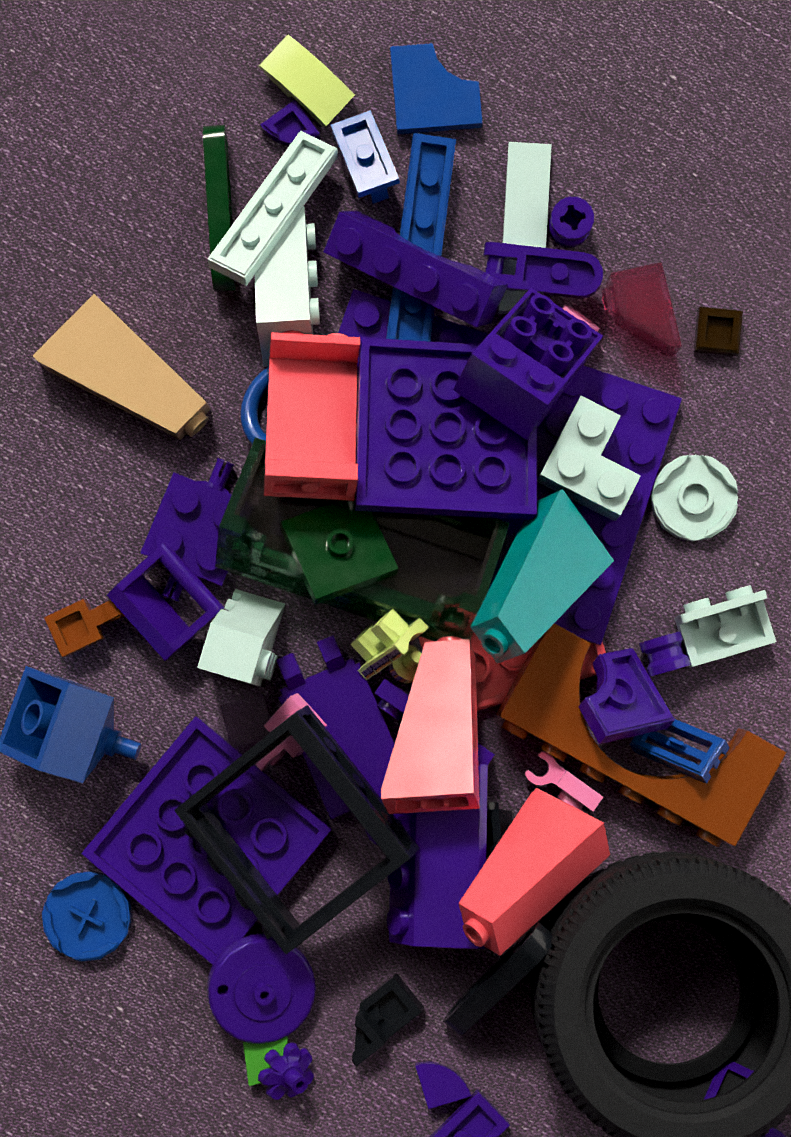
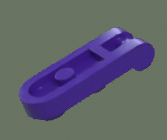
M486 242L484 246L483 256L487 258L485 272L508 283L506 290L527 292L530 288H533L538 293L544 295L588 298L599 290L603 281V268L599 260L585 252L498 242ZM504 260L517 261L515 275L503 274Z

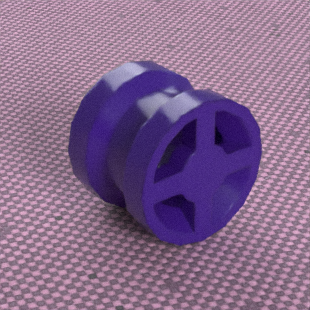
M579 197L561 199L554 206L549 220V233L552 239L564 247L581 245L588 238L594 223L592 207ZM572 215L576 216L578 219L581 218V220H576L574 217H572Z
M681 631L639 643L641 652L647 655L649 661L646 670L650 677L691 665L689 656L683 654L681 643L684 640Z

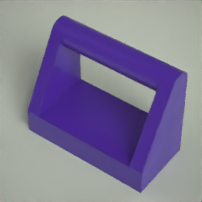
M167 542L160 545L107 594L108 598L164 661L187 646L215 618L221 609L224 610V606ZM159 562L166 567L205 611L190 627L145 578Z

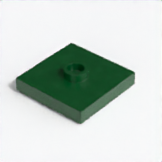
M355 499L354 501L340 500L283 520L280 523L281 532L314 605L390 578L398 573L399 568L373 513L355 511Z

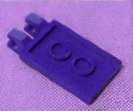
M333 635L317 642L328 669L306 679L294 653L277 659L276 661L287 684V687L280 689L282 696L278 698L281 705L290 696L298 693L327 724L325 728L381 798V788L394 748V741L377 706L378 704L368 681L358 672L361 667L360 663L355 664L353 658L344 661ZM303 752L302 754L330 819L351 811L308 755Z

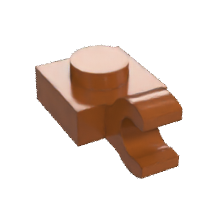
M82 599L44 617L61 656L68 657L104 640L105 637L100 627L125 616L111 600L91 609L88 600Z

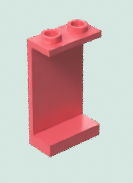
M294 330L283 333L271 332L264 496L354 501L358 481V464L355 463L357 363L360 337H348L341 333L312 335Z

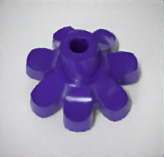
M288 1043L284 1047L282 1056L274 1049L265 1055L264 1060L271 1068L263 1069L258 1074V1081L263 1085H268L266 1094L269 1097L279 1100L285 1094L292 1098L304 1092L314 1078L313 1072L308 1068L312 1062V1056L308 1049L303 1048L299 1050L297 1044Z

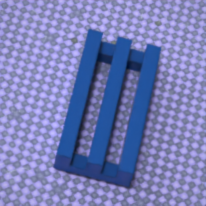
M676 719L665 730L709 748L707 753L656 731L637 735L629 744L635 753L705 784L711 778L709 774L711 768L717 769L721 763L718 758L720 754L726 755L730 748L726 740ZM645 740H649V741H651V742H653V743H656V744H658V745H660V746H663V747H665V748H667V749H670V750H672V751H674V752H676V753H679V754H681V755H683V756H686V757H688V758H690V759H693V760H695V761H697V762H700V764L698 765V764H696V763H694V762H691V761H689V760H687V759H684V758H682V757H680V756H677V755H675V754H673V753H671V752H668V751H666V750H664V749H661V748H659V747H657V746H654V745H652V744H650V743H647V742H645Z

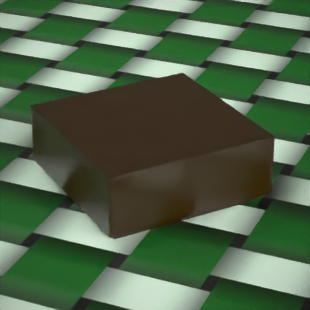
M699 307L697 310L693 352L737 356L740 347L743 311Z

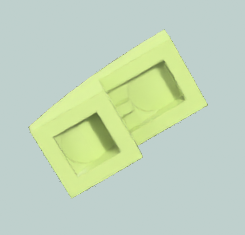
M286 35L258 66L287 97L292 96L322 127L327 126L355 95L321 61L290 35Z

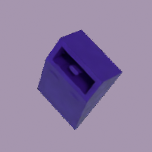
M530 288L471 354L453 390L528 440L603 338V335L592 329L586 322L577 319L553 303L547 296L541 295L533 288Z

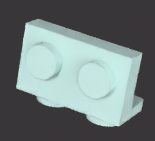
M751 585L726 592L727 601L711 606L709 598L683 605L685 614L676 616L674 619L678 632L681 631L684 639L682 645L685 655L689 656L691 665H689V668L776 642L764 604V600L767 599L765 590L753 593Z

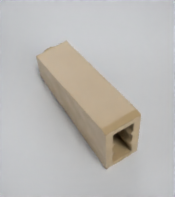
M95 294L33 355L47 371L179 440L186 434L190 437L194 436L209 420L206 414L211 409L207 402Z

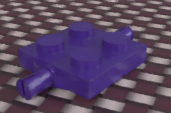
M217 458L208 482L194 481L173 472L140 553L148 557L160 545L167 542L199 579H204L222 587L255 505L234 497L224 489L234 464L227 461L223 473L219 477L224 460ZM170 573L161 595L169 598L176 582L177 585L171 599L179 602L183 587Z

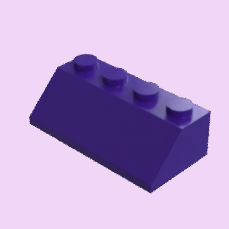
M478 764L480 809L394 814L420 848L411 859L387 876L390 885L389 912L387 914L389 942L417 947L485 949V946L478 947L466 937L463 931L464 923L458 903L486 862L488 764Z

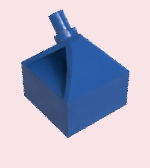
M26 666L0 736V752L38 771L84 783L104 754L113 756L116 753L136 760L141 749V743L122 737V732L114 729V697L74 681Z

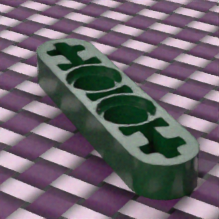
M225 125L203 126L210 255L233 224L228 142ZM211 269L214 292L236 290L235 280Z

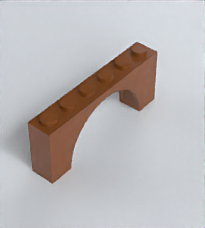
M554 623L534 644L496 713L506 719L502 728L523 740L526 739L528 733L544 740L540 748L563 762L568 754L583 762L579 771L603 783L606 776L622 784L618 792L639 804H642L646 797L661 805L657 814L678 826H681L684 819L699 826L695 835L719 848L723 840L736 846L787 752L747 730L738 728L732 739L727 743L730 748L726 755L720 754L718 757L721 763L717 769L711 768L709 771L711 778L707 784L683 773L651 776L639 774L621 767L611 760L596 744L579 709L580 674L591 643Z

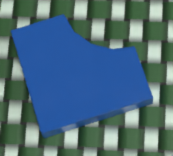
M433 43L390 47L397 134L482 128L479 81L462 80L449 73L437 59Z

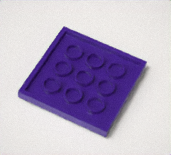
M361 337L356 452L358 481L355 493V511L530 520L536 517L537 429L526 440L453 390L471 354L479 344Z
M195 716L81 854L213 965L219 954L227 946L243 938L258 918L252 911H247L236 899L235 888L224 875H219L213 870L207 860V852L197 840L187 836L184 831L188 828L174 811L243 755L203 720ZM256 765L207 803L210 810L277 895L332 830L330 826Z

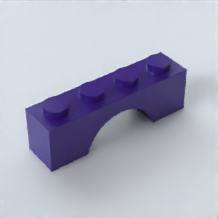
M359 211L339 212L323 251L475 327L492 323L508 286V283L471 265L446 259L407 241L397 234L394 228Z

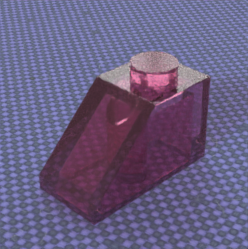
M662 262L610 273L606 282V288L601 289L606 313H613L615 324L660 353L667 357L676 355L682 345Z

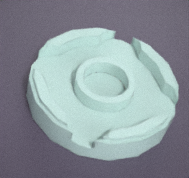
M704 455L679 456L665 465L655 479L650 495L653 515L660 526L676 538L692 542L710 539L726 529L736 515L738 489L736 480L728 468L713 457Z

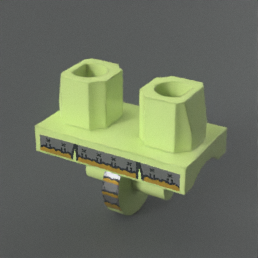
M391 609L375 625L371 624L365 628L350 644L366 661L358 672L368 680L388 666L392 676L399 682L413 683L422 653L413 645H409V642L423 634L429 627L421 618L408 625L394 609Z

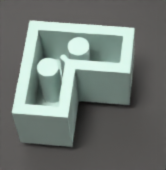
M580 396L537 482L556 492L563 489L571 500L616 521L621 516L641 475L601 456L621 415Z

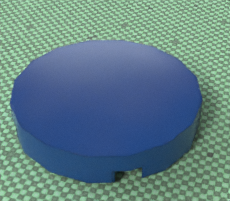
M95 871L74 873L58 882L48 895L42 911L44 932L52 947L60 953L72 957V959L79 961L101 959L115 951L128 935L132 921L130 899L125 890L106 874Z

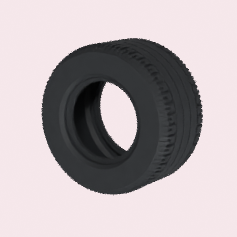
M683 852L645 853L643 856L635 855L625 858V861L619 860L608 865V868H602L592 874V878H586L577 886L578 889L575 892L572 890L564 899V904L558 906L553 913L554 918L552 921L549 920L546 926L553 933L551 941L553 946L551 949H548L547 954L533 968L534 973L531 975V1007L533 1009L532 1014L535 1027L537 1028V1034L557 1080L568 1097L572 1099L575 1106L583 1114H586L590 1121L596 1126L602 1127L603 1131L612 1137H762L770 1132L769 1129L772 1127L775 1129L781 1124L787 1114L790 1116L791 904L787 900H783V896L772 887H768L766 883L747 872L711 858ZM656 920L686 921L710 932L728 951L739 978V1006L736 1017L727 1034L707 1053L680 1063L654 1062L639 1057L627 1050L609 1031L599 1006V977L607 956L615 945L634 928ZM727 1060L734 1061L754 1071L748 1078H745L728 1069L716 1097L703 1100L717 1068Z

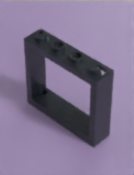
M308 705L292 714L174 810L188 828L184 831L187 836L197 840L207 852V860L213 870L228 879L235 888L234 893L241 906L255 914L263 925L262 929L266 938L273 937L285 954L296 948L411 859L420 848L394 814H388L379 795ZM291 735L387 856L300 924L207 806L210 800Z

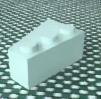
M304 206L255 274L256 325L264 367H269L271 332L283 333L294 330L303 334L313 335V325H320L319 299L311 298V287H318L317 261H309L308 250H316L315 223L306 224Z
M235 589L232 600L228 599L224 609L227 610L221 609L210 623L197 668L261 687L263 679L271 680L278 655L272 653V648L285 603Z

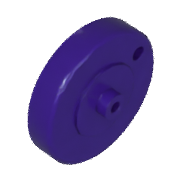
M264 934L249 935L227 946L214 961L208 975L207 998L215 1020L230 1036L247 1043L265 1044L287 1037L305 1021L315 999L316 985L314 973L302 951L296 947L288 954H285L273 937L267 939Z

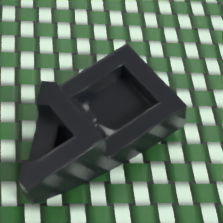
M397 973L381 984L360 1003L359 1011L355 1017L356 1038L355 1050L352 1055V1062L355 1066H358L381 1048L388 1038L418 1016L424 1009L422 1003Z

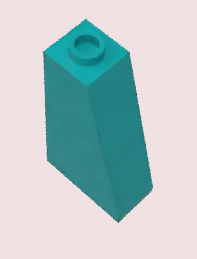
M563 489L538 500L536 517L530 520H523L470 627L481 641L484 650L493 657L497 664L525 654L614 561Z

